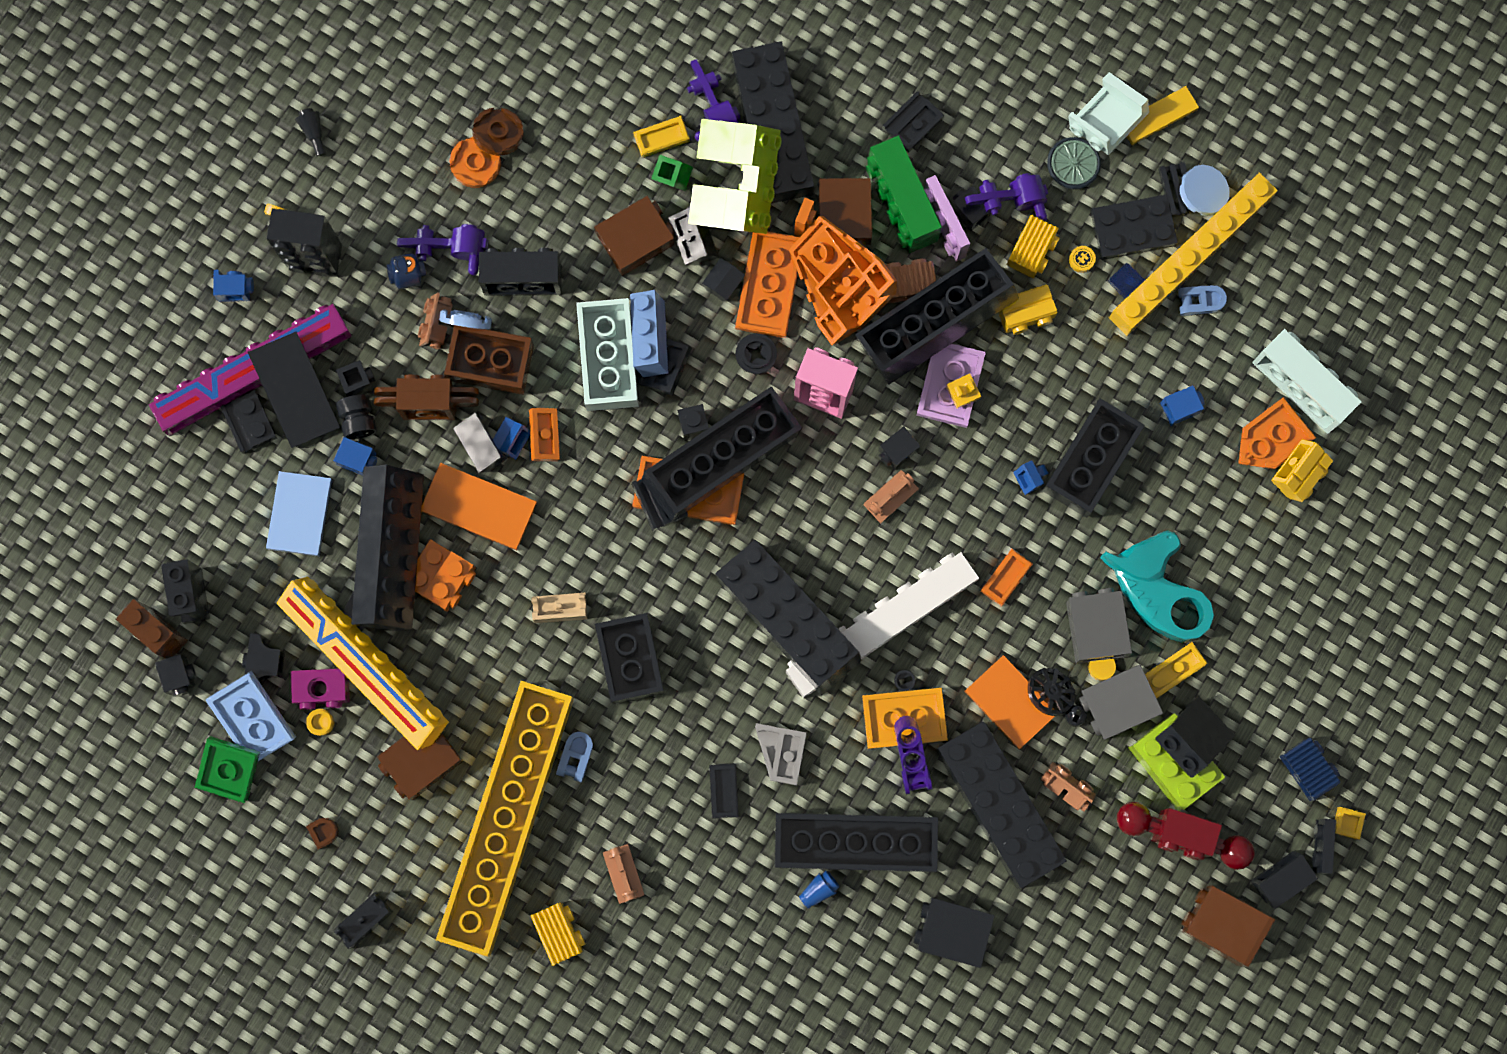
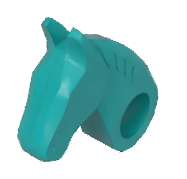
M1163 531L1131 546L1118 556L1105 551L1100 559L1115 571L1121 591L1129 605L1151 629L1177 642L1195 640L1210 629L1214 614L1208 598L1201 591L1172 583L1163 577L1169 558L1181 548L1180 539L1175 532ZM1176 601H1188L1197 609L1199 619L1194 629H1181L1173 622L1171 610Z

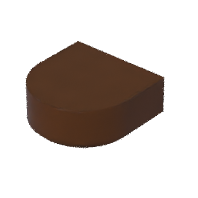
M320 818L306 826L318 850L333 843L339 834L337 824L329 818Z

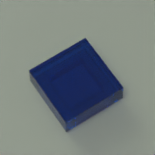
M1126 263L1108 280V283L1126 299L1145 279Z

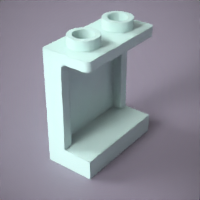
M1110 72L1102 79L1103 88L1077 115L1071 112L1068 116L1069 128L1072 133L1077 137H1084L1095 150H1102L1107 155L1149 113L1148 99Z

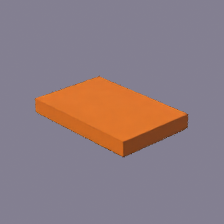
M1004 655L964 691L1018 750L1055 717L1042 713L1033 705L1028 695L1027 679ZM1034 692L1035 695H1036V697H1037V699H1039V698H1040L1039 692ZM1042 701L1041 704L1048 708V703Z

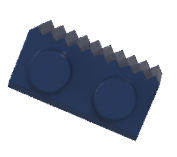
M1311 738L1304 739L1279 756L1309 801L1317 799L1341 783L1337 778L1340 776L1337 768L1331 762L1328 763L1322 756L1324 754L1322 746L1318 741H1313Z

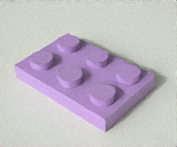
M936 175L926 179L924 190L942 227L940 233H942L946 240L944 247L948 255H953L957 262L966 257L970 242Z
M950 344L930 358L916 416L967 428L973 402L957 409L946 388V384L971 374L977 386L986 352Z

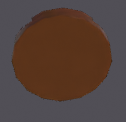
M488 108L482 111L475 118L472 130L473 139L477 146L484 152L496 156L508 155L517 150L522 143L524 133L523 124L519 117L505 108H501V110Z

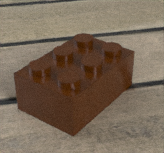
M454 325L444 375L451 382L524 395L534 343L530 337Z

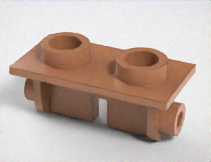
M436 293L426 300L424 305V313H426L425 322L421 323L418 331V338H421L419 346L430 342L431 348L440 349V346L444 344L447 327L438 323L440 321V311L446 309L447 314L450 315L453 306L450 298L441 297V300H439L440 293Z
M900 470L863 505L881 524L919 488L913 483L914 479L908 473L905 474Z
M1052 762L1048 770L1049 772L1046 771L1040 779L1044 782V786L1058 796L1063 789H1066L1068 792L1063 797V800L1077 811L1081 809L1084 812L1089 806V802L1092 803L1094 801L1096 793L1093 792L1091 785L1083 780L1079 782L1071 776V771L1062 764L1057 765Z
M628 844L603 852L619 904L644 896L645 894Z

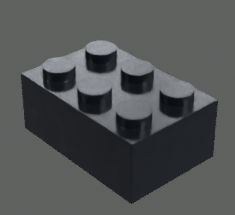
M490 248L486 249V252H479V284L484 296L562 295V265L558 251H553L552 248H539L538 251L527 252V249L514 248L512 252H501L500 249Z
M647 613L596 623L595 628L612 705L664 694Z

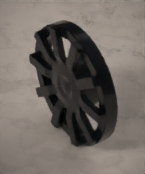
M1042 668L1029 679V698L1033 705L1042 713L1050 716H1059L1066 713L1074 705L1075 689L1070 682V678L1066 677L1059 669ZM1041 674H1043V675H1044V678H1045V680H1046V683L1044 682V680H1042V679L1039 678L1038 676L1041 675ZM1048 674H1052V675H1053L1052 681L1050 680V677H1049ZM1057 678L1062 680L1059 684L1057 683ZM1037 681L1042 686L1034 687V682ZM1065 684L1067 689H1062L1061 686ZM1034 692H1039V694H1040V698H1039V699H1037V697H1036V695H1035ZM1062 694H1069V699ZM1059 699L1067 703V706L1065 708H1063V705ZM1041 702L1048 703V708L1043 706ZM1056 702L1059 710H1052L1053 703Z

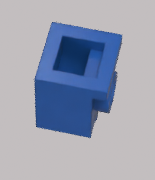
M214 270L213 295L219 302L250 301V293L254 292L253 278H247L245 274L239 271H229L227 275H223L219 270Z

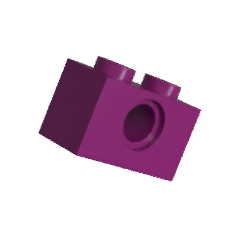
M340 669L291 671L292 703L300 705V709H316V704H326V708H341L342 703L350 702L349 678ZM322 682L325 683L327 686L326 693L322 696H316V685Z

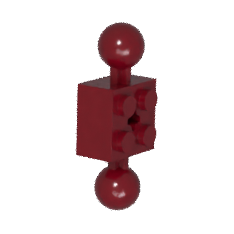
M1128 802L1117 813V824L1123 833L1129 836H1139L1146 831L1153 833L1151 841L1158 843L1157 848L1168 852H1178V850L1184 851V857L1193 860H1204V857H1212L1213 854L1220 855L1222 862L1227 867L1241 870L1248 867L1255 856L1254 846L1246 837L1233 835L1225 840L1218 837L1222 825L1171 808L1160 810L1159 817L1156 818L1151 816L1148 808L1142 803Z

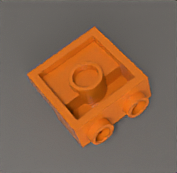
M430 539L417 560L415 592L448 612L450 607L454 609L462 597L459 593L464 585L468 587L475 578L476 573L473 572L475 566Z

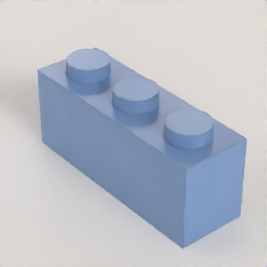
M655 290L630 294L633 367L643 377L667 374L665 301Z

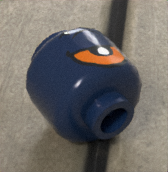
M413 253L394 256L391 258L390 264H387L390 284H395L398 289L417 287L422 282L421 276H426L423 260L418 261Z

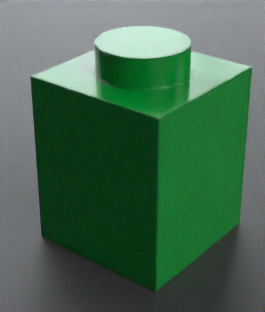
M659 155L651 179L685 191L693 166Z

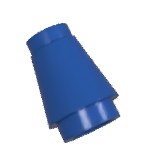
M827 870L822 874L819 872L799 898L809 909L835 895L836 890L840 886Z

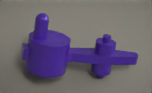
M697 59L691 61L690 64L696 79L689 81L690 86L687 87L688 93L693 92L695 96L704 93L710 105V108L703 110L705 119L734 123L741 121L736 106L732 107L728 100L718 103L712 89L719 87L720 75L715 76L714 72L705 75ZM700 131L695 134V139H696L698 142H699Z
M1031 173L1019 175L1015 181L1010 183V190L997 191L994 182L984 180L983 185L979 187L980 194L965 197L967 205L984 204L986 212H991L992 215H997L998 210L1002 208L1000 202L1013 200L1017 211L1034 208L1037 218L1044 222L1047 220L1044 204L1047 202L1046 195L1048 191L1046 185L1042 184L1040 175H1031Z
M463 224L462 227L454 228L452 238L450 239L433 238L434 231L429 229L428 225H423V228L418 229L417 238L397 239V247L416 248L415 255L420 257V261H426L427 258L432 257V249L451 248L452 257L469 261L468 272L471 275L478 273L479 252H484V250L488 249L489 242L485 238V232L471 224Z

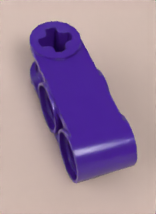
M900 717L894 724V731L902 767L901 773L905 793L907 795L913 790L923 788L932 790L918 724L913 717ZM906 729L913 730V732L909 735L902 734V732ZM909 754H918L914 759L906 758Z

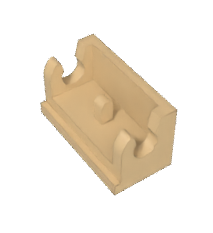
M586 593L536 596L531 599L534 623L587 619Z

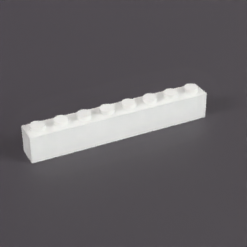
M952 552L940 560L942 565L934 571L931 567L918 575L920 580L913 585L907 582L896 590L898 595L891 600L888 596L875 604L877 609L870 614L866 611L859 614L853 619L855 624L848 629L845 626L839 628L841 633L860 652L861 659L977 582L979 577L961 552L956 556ZM790 661L788 663L790 668L786 670V674L804 699L816 689Z

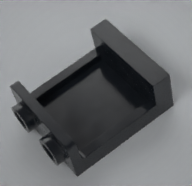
M188 559L162 564L161 569L169 615L172 617L181 615L183 624L210 619L202 568Z
M1200 696L1185 706L1178 713L1179 715L1155 738L1191 778L1206 768L1235 736Z
M930 898L929 902H924L920 917L924 918L922 929H916L913 944L917 945L916 950L981 968L994 915L935 898Z

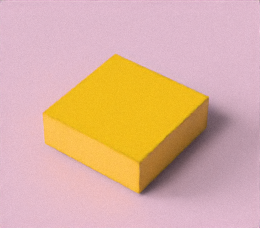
M1337 807L1335 834L1360 840L1366 814Z

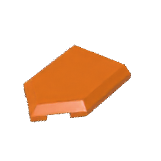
M1283 397L1242 428L1238 464L1276 469L1287 460L1302 439L1313 441L1316 437Z

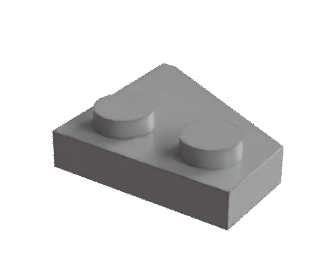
M756 723L755 729L770 781L797 786L806 733Z

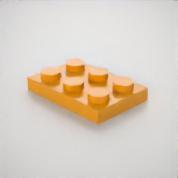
M942 688L862 696L868 749L897 746L894 724L903 716H910L916 720L922 744L948 741ZM906 729L902 732V734L909 735L913 732V730Z

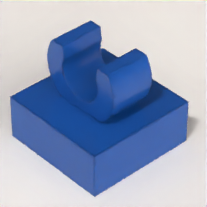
M1033 461L1023 464L1013 472L1025 495L1043 485V476L1049 474L1044 464L1035 467Z

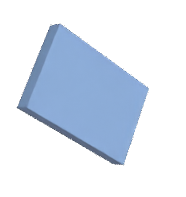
M279 471L266 549L320 556L332 484L331 478Z
M252 671L206 699V702L235 744L260 752L258 761L296 737Z

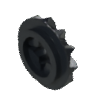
M754 333L740 340L736 347L735 356L737 364L745 372L757 375L766 373L774 366L777 350L769 337ZM762 346L761 356L763 359L756 358L755 361L750 363L752 354L749 350L756 351Z

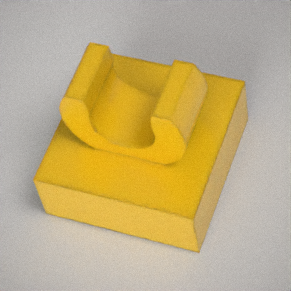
M971 374L946 384V388L957 409L981 398V394Z

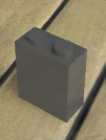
M1114 588L1099 590L1098 594L1088 595L1087 591L1073 593L1072 597L1067 600L1066 605L1076 664L1129 657L1132 654L1122 591L1114 592Z
M1140 664L1082 690L1083 696L1079 698L1085 712L1091 711L1095 719L1091 721V725L1096 735H1102L1104 740L1163 714Z

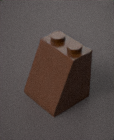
M1207 886L1206 889L1201 888L1195 898L1197 903L1193 912L1189 911L1181 923L1184 926L1182 933L1233 964L1249 967L1275 919L1214 886Z

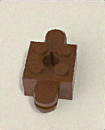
M409 374L404 375V378H397V387H376L374 389V394L381 396L374 398V405L379 407H396L403 420H455L456 407H477L479 405V399L472 398L479 396L478 388L454 387L451 380L446 379L445 375H431L430 378H420L419 375Z

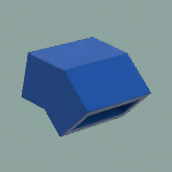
M505 417L493 441L500 453L516 460L530 436V430L524 425Z

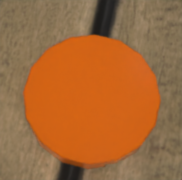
M473 137L457 143L451 152L449 160L451 171L456 180L464 186L472 188L485 187L493 182L501 168L500 156L491 155L481 150L474 142Z

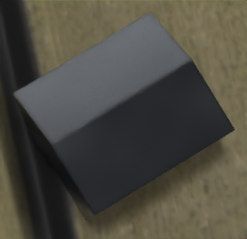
M720 258L702 282V285L722 302L727 301L745 274Z

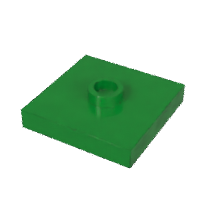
M209 736L206 740L194 788L246 803L249 798L260 752Z

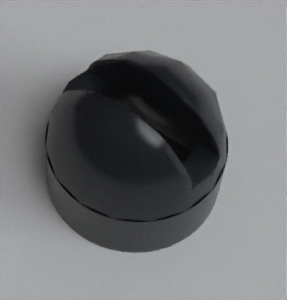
M910 670L898 672L894 678L895 686L901 691L913 689L916 685L915 674ZM912 677L913 681L901 685L900 679Z
M1074 705L1065 713L1066 722L1070 726L1079 727L1086 722L1087 712H1085L1082 706ZM1077 709H1079L1081 714L1077 722H1074L1072 720L1076 715Z

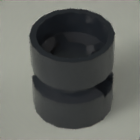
M353 395L336 402L339 418L344 419L341 428L345 438L350 440L361 439L377 432L374 417L368 415L372 411L368 395Z

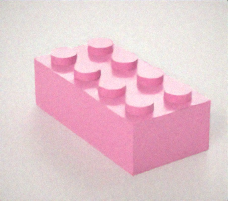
M808 348L796 376L794 401L842 419L854 389L858 367H855L854 363L848 359L840 357L837 360L829 357V353L820 348H814V350Z

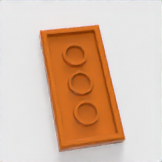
M768 231L767 234L753 232L735 330L786 338L798 275L789 249L800 237Z
M642 456L637 481L642 479L644 471L662 459ZM744 473L688 510V517L736 525ZM634 494L632 507L642 509L636 494Z
M440 463L422 504L421 512L517 551L537 501Z

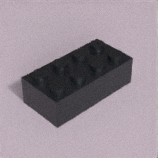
M272 208L266 239L288 270L296 273H304V270L314 271V274L319 276H329L330 273L337 274L342 243L325 215Z
M1099 398L1042 491L1088 518L1145 425Z

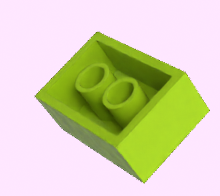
M1174 713L1128 748L1177 811H1181L1223 780L1225 776L1212 761L1193 778L1189 777L1156 741V736L1176 719L1177 715Z

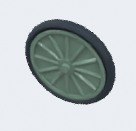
M1068 137L1057 142L1051 148L1048 154L1047 165L1051 177L1059 185L1069 189H1081L1093 183L1098 177L1101 169V158L1099 152L1090 145L1089 141L1078 137Z

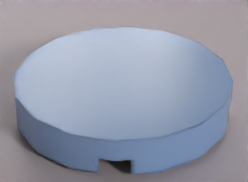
M1208 165L1194 166L1183 175L1180 194L1189 210L1194 213H1201L1202 216H1210L1216 214L1228 202L1229 186L1227 180L1214 167Z
M446 309L440 311L439 320L441 322L477 329L491 328L492 319L489 316H485V320H481V315L477 313L454 310L450 311L449 315Z

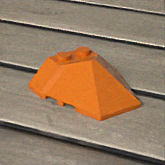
M819 216L789 249L800 280L804 279L809 292L806 295L809 303H813L817 317H815L817 326L832 346L864 327L896 294L897 280L885 263L823 216Z

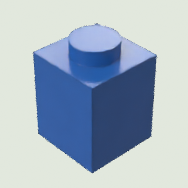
M1194 386L1168 395L1160 402L1171 426L1200 414L1204 409L1203 396L1200 391L1195 390Z
M343 437L333 461L337 466L363 476L364 467L376 466L378 458L375 457L377 453L373 448Z

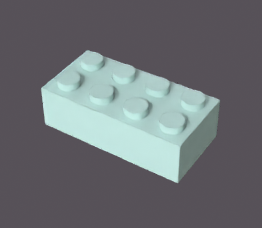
M629 298L576 303L586 410L639 407L636 371L633 367Z
M1284 329L1252 363L1328 434L1361 401L1358 399V394L1354 389L1344 386L1338 380L1339 376L1335 371L1330 368L1326 369L1319 362V357L1313 351H1307L1300 344V339L1294 333L1287 332Z

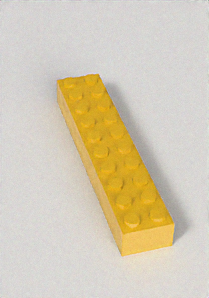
M524 681L520 682L439 928L437 941L487 957L491 956L574 701L572 696Z

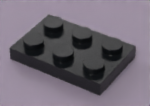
M1167 194L1092 208L1090 211L1101 260L1172 247L1178 244Z

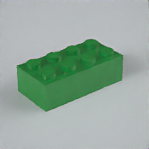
M899 135L870 147L866 170L871 180H876L878 185L876 191L880 201L886 202L889 208L887 215L891 224H896L900 232L897 236L903 248L907 247L910 254L938 242L942 227Z

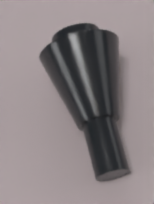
M308 108L298 112L299 116L295 118V121L308 140L311 141L316 156L326 154L321 140L319 111H313V108Z

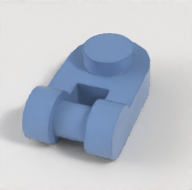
M1197 286L1178 289V297L1182 301V306L1180 307L1181 316L1218 312L1224 307L1227 300L1225 291L1218 286ZM1199 296V304H1192V297Z
M576 732L568 737L556 775L562 777L568 775L574 777L575 781L582 783L593 749L592 739L587 734ZM570 757L580 760L578 767L569 765Z

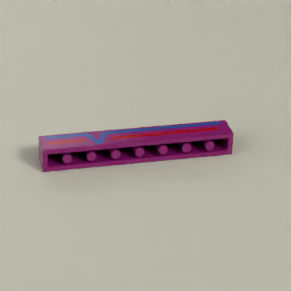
M334 304L330 306L323 305L316 309L315 314L310 317H302L295 320L288 329L273 332L266 341L249 345L244 353L238 356L231 355L224 359L222 365L203 370L200 373V377L192 381L186 380L177 385L176 390L157 395L153 399L154 402L148 405L162 431L171 436L220 409L221 405H226L232 400L262 386L248 351L297 331L310 360L352 337Z

